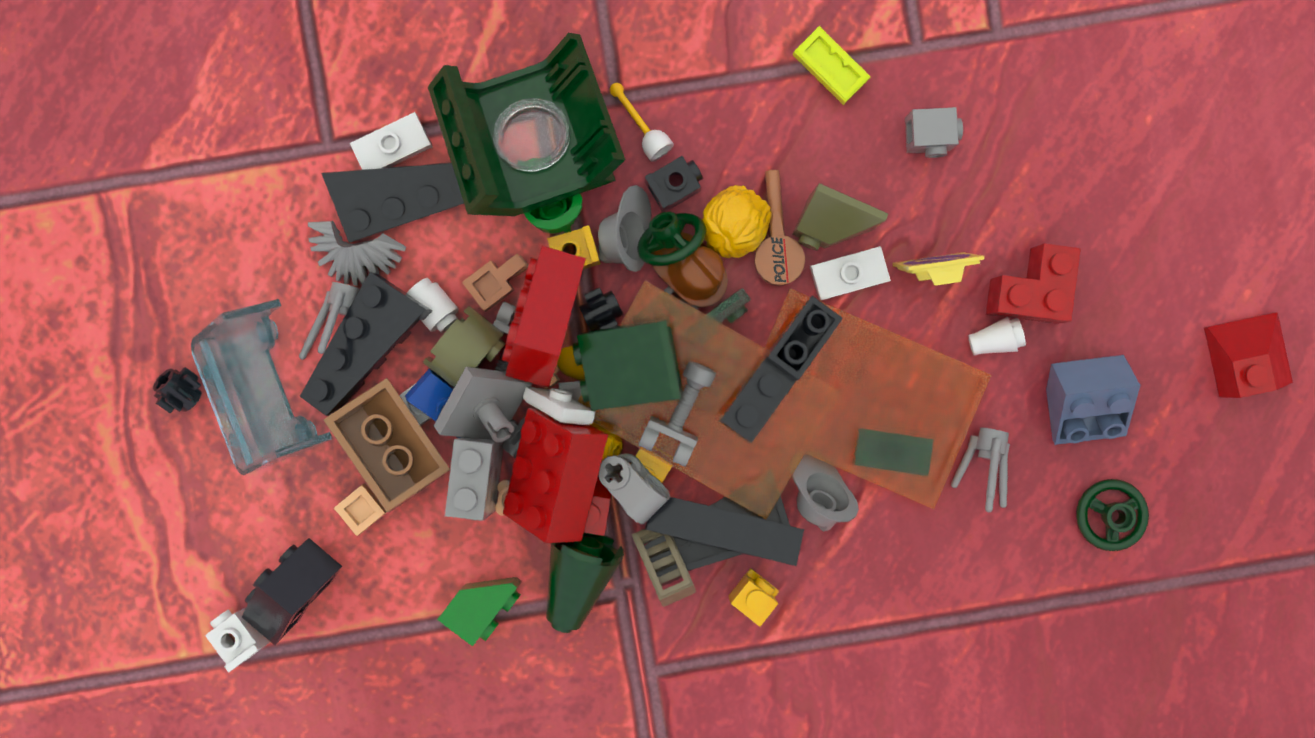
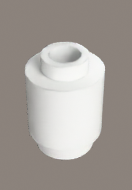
M424 278L407 292L413 299L432 310L424 320H421L430 332L438 329L442 333L458 319L455 314L459 308L437 282L432 283L429 278Z

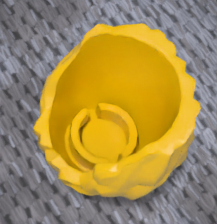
M744 185L729 186L707 203L703 210L702 220L706 226L704 239L707 242V247L713 249L723 258H740L749 252H754L766 237L772 216L770 206L759 195H756L754 190H747Z

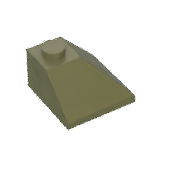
M819 183L809 195L792 235L799 237V244L818 251L819 247L826 249L874 230L886 221L888 213Z

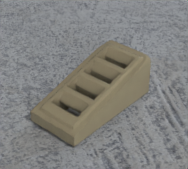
M644 529L631 534L663 607L696 592L672 536ZM664 535L666 541L649 549L645 548L644 544ZM668 550L672 553L653 563L650 558ZM674 564H676L678 567L677 569L669 573H666L660 577H658L656 574V572H659ZM683 578L684 581L663 590V586Z

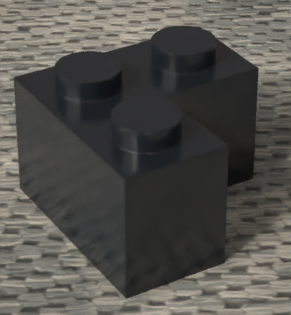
M310 538L299 547L294 544L289 547L279 559L281 564L274 571L269 568L266 569L253 583L255 588L245 599L248 605L242 618L274 645L300 621L308 606L333 582L342 567Z

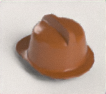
M681 233L683 239L687 241L693 238L689 233ZM703 243L692 255L680 262L667 266H653L658 276L680 298L690 305L697 307L711 306L718 302L726 292L728 278L723 261L718 253L706 247ZM663 248L651 254L665 255L673 253L677 249Z

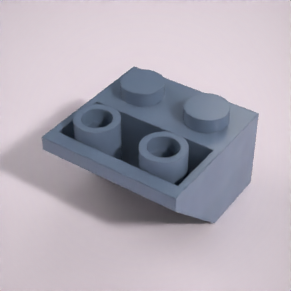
M1124 355L1051 364L1046 392L1052 440L1055 445L1099 439H1114L1127 435L1141 385Z

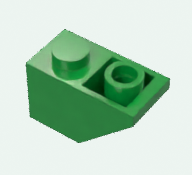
M513 577L465 584L437 620L473 647L479 637L486 641L499 623L494 618L501 608L508 612L521 594L516 589L522 581Z

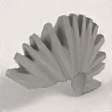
M334 221L308 222V227L324 234L308 238L309 242L318 244L310 247L311 251L329 252L317 263L319 266H322L334 260L328 275L332 277L336 273V281H340L344 275V284H348L351 277L354 286L358 285L359 280L363 285L367 278V269L369 272L379 274V267L388 275L391 272L388 266L393 269L397 267L393 260L400 263L402 259L395 250H406V246L384 233L374 240L348 244L342 241L343 238L339 235L340 231Z

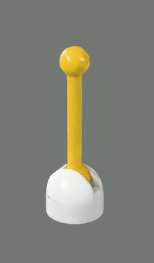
M613 83L609 89L610 94L613 97H618L645 134L642 140L644 153L651 162L660 159L672 149L674 143L665 132L650 130L624 95L623 86L620 83Z

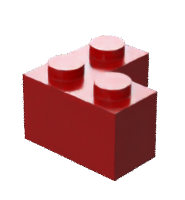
M1046 243L1030 248L1027 278L1001 275L990 279L986 315L1052 324L1072 322L1081 248Z

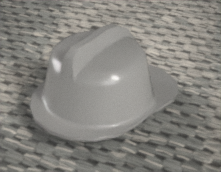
M637 185L628 187L623 193L618 212L604 218L598 230L600 261L624 264L628 270L633 272L641 270L644 264L638 255L637 246L640 237L649 228L651 221L650 202L642 187Z
M800 450L796 452L790 460V473L799 489L796 500L797 509L808 522L818 526L823 532L830 530L837 522H849L854 519L859 510L858 502L830 460L813 450Z

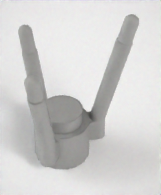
M332 282L331 289L326 293L324 304L299 354L301 360L307 357L328 312H330L318 347L320 354L325 352L338 314L346 315L360 290L359 288Z
M980 427L978 436L970 435L968 448L951 482V487L956 488L975 451L979 450L978 457L990 460L985 511L992 512L998 464L999 504L1002 508L1007 506L1009 433Z

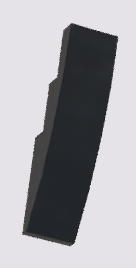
M670 497L646 521L644 529L792 566H797L804 529Z

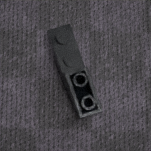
M811 296L748 377L719 422L749 444L752 443L794 383L800 380L843 318L814 296Z

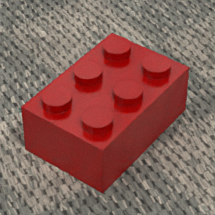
M546 246L541 247L538 259L530 258L525 282L519 295L515 316L509 329L502 361L509 362L505 376L549 388L561 353L586 258Z
M527 408L502 514L545 543L582 541L608 434L592 425L561 423L539 409Z

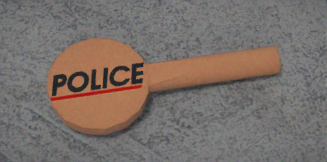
M768 170L765 172L767 203L772 213L769 223L770 237L758 247L755 253L754 264L757 273L764 281L771 285L783 286L792 283L800 276L805 265V255L803 248L796 240L785 236L779 170Z

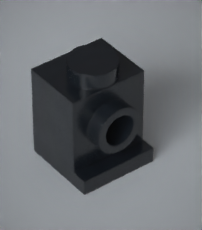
M681 156L654 173L646 175L645 184L663 213L699 193L701 186L698 182L703 179V176L693 160L687 163L684 157ZM672 175H679L682 177L683 183L677 187L672 186L669 183V178Z

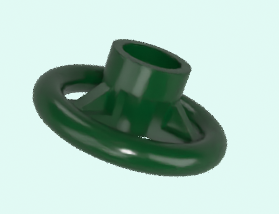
M660 213L650 221L649 228L640 237L637 246L638 255L643 262L652 266H667L680 262L692 255L701 246L706 235V226L703 220L694 214ZM686 224L692 225L695 228V234L690 241L683 239L681 235ZM663 248L677 249V251L665 255L651 254Z
M1107 479L1093 484L1083 493L1077 505L1076 520L1080 532L1090 544L1106 551H1120L1133 546L1142 538L1148 526L1149 510L1145 498L1136 487L1123 480ZM1107 490H1118L1124 492L1130 498L1122 503L1113 502L1105 504L1095 497ZM1089 508L1101 515V519L1106 525V539L1099 537L1091 529L1088 522ZM1136 509H1137V522H1136V513H1135V511H1134V510H1136ZM1115 510H1117L1119 516L1118 519L1113 522L1112 513ZM1134 527L1130 534L1119 539V532H1127Z

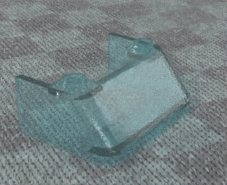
M279 299L221 313L191 341V352L232 461L238 472L242 475L258 471L302 454L333 439L330 432L317 436L314 424L301 415L294 417L269 353L275 345V340L278 339L277 326L272 319H269V315L281 307Z

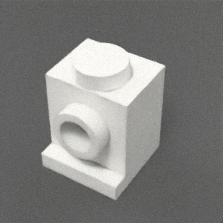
M245 608L234 614L229 609L210 622L214 629L205 635L226 663L224 667L228 673L270 643L267 638L242 618ZM228 633L232 634L235 637V642L232 640Z

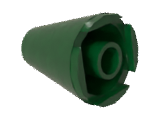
M583 533L582 541L551 543L546 618L555 630L570 633L572 630L580 629L620 565L624 549L620 546L616 550L613 547L614 539L611 537Z

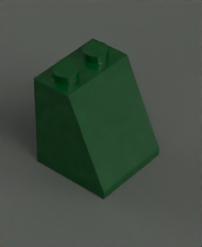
M669 317L584 332L577 335L578 342L573 343V353L576 365H583L585 379L580 380V389L584 403L590 402L591 411L681 399L683 388Z

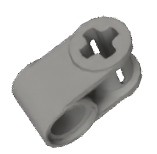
M625 453L618 456H610L601 462L598 473L599 480L617 499L624 511L637 523L644 524L670 498V493L666 487L633 454Z

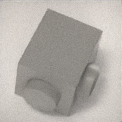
M957 107L913 109L905 117L907 153H925L926 158L947 156V151L959 144L958 140H961L963 136V122L961 118H957Z

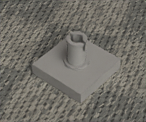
M466 367L437 418L434 427L439 435L492 439L494 442H503L510 438L511 434L509 432H514V427L510 420L523 400L525 387H531L532 383L505 376L506 372Z

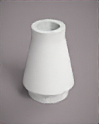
M1006 317L976 333L968 335L973 356L987 353L1017 352L1019 347L1026 346L1023 328L1018 318L1010 320Z

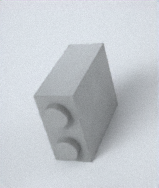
M468 437L454 439L445 516L483 521L495 512L498 496L497 486L500 480L503 456L501 445L503 442Z

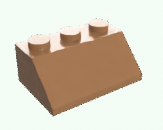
M388 378L323 419L386 512L393 511L450 470Z

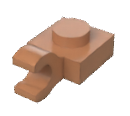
M519 254L511 257L499 268L494 261L490 260L462 283L481 309L487 312L514 291V288L508 281L524 272L528 268V264Z

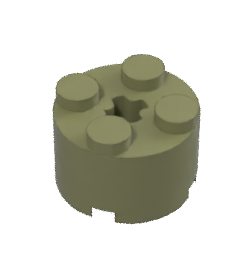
M468 306L463 311L469 317L466 320L463 318L460 320L456 319L430 352L436 357L433 359L429 356L423 361V364L454 388L466 367L479 368L478 366L485 358L491 362L506 344L501 339L504 333L471 306Z

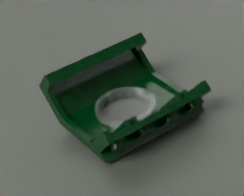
M568 32L548 57L538 64L480 83L462 82L457 66L444 65L428 86L468 215L517 216L615 182L613 172L625 161L580 34Z

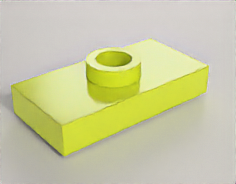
M820 26L793 52V56L843 105L871 77Z

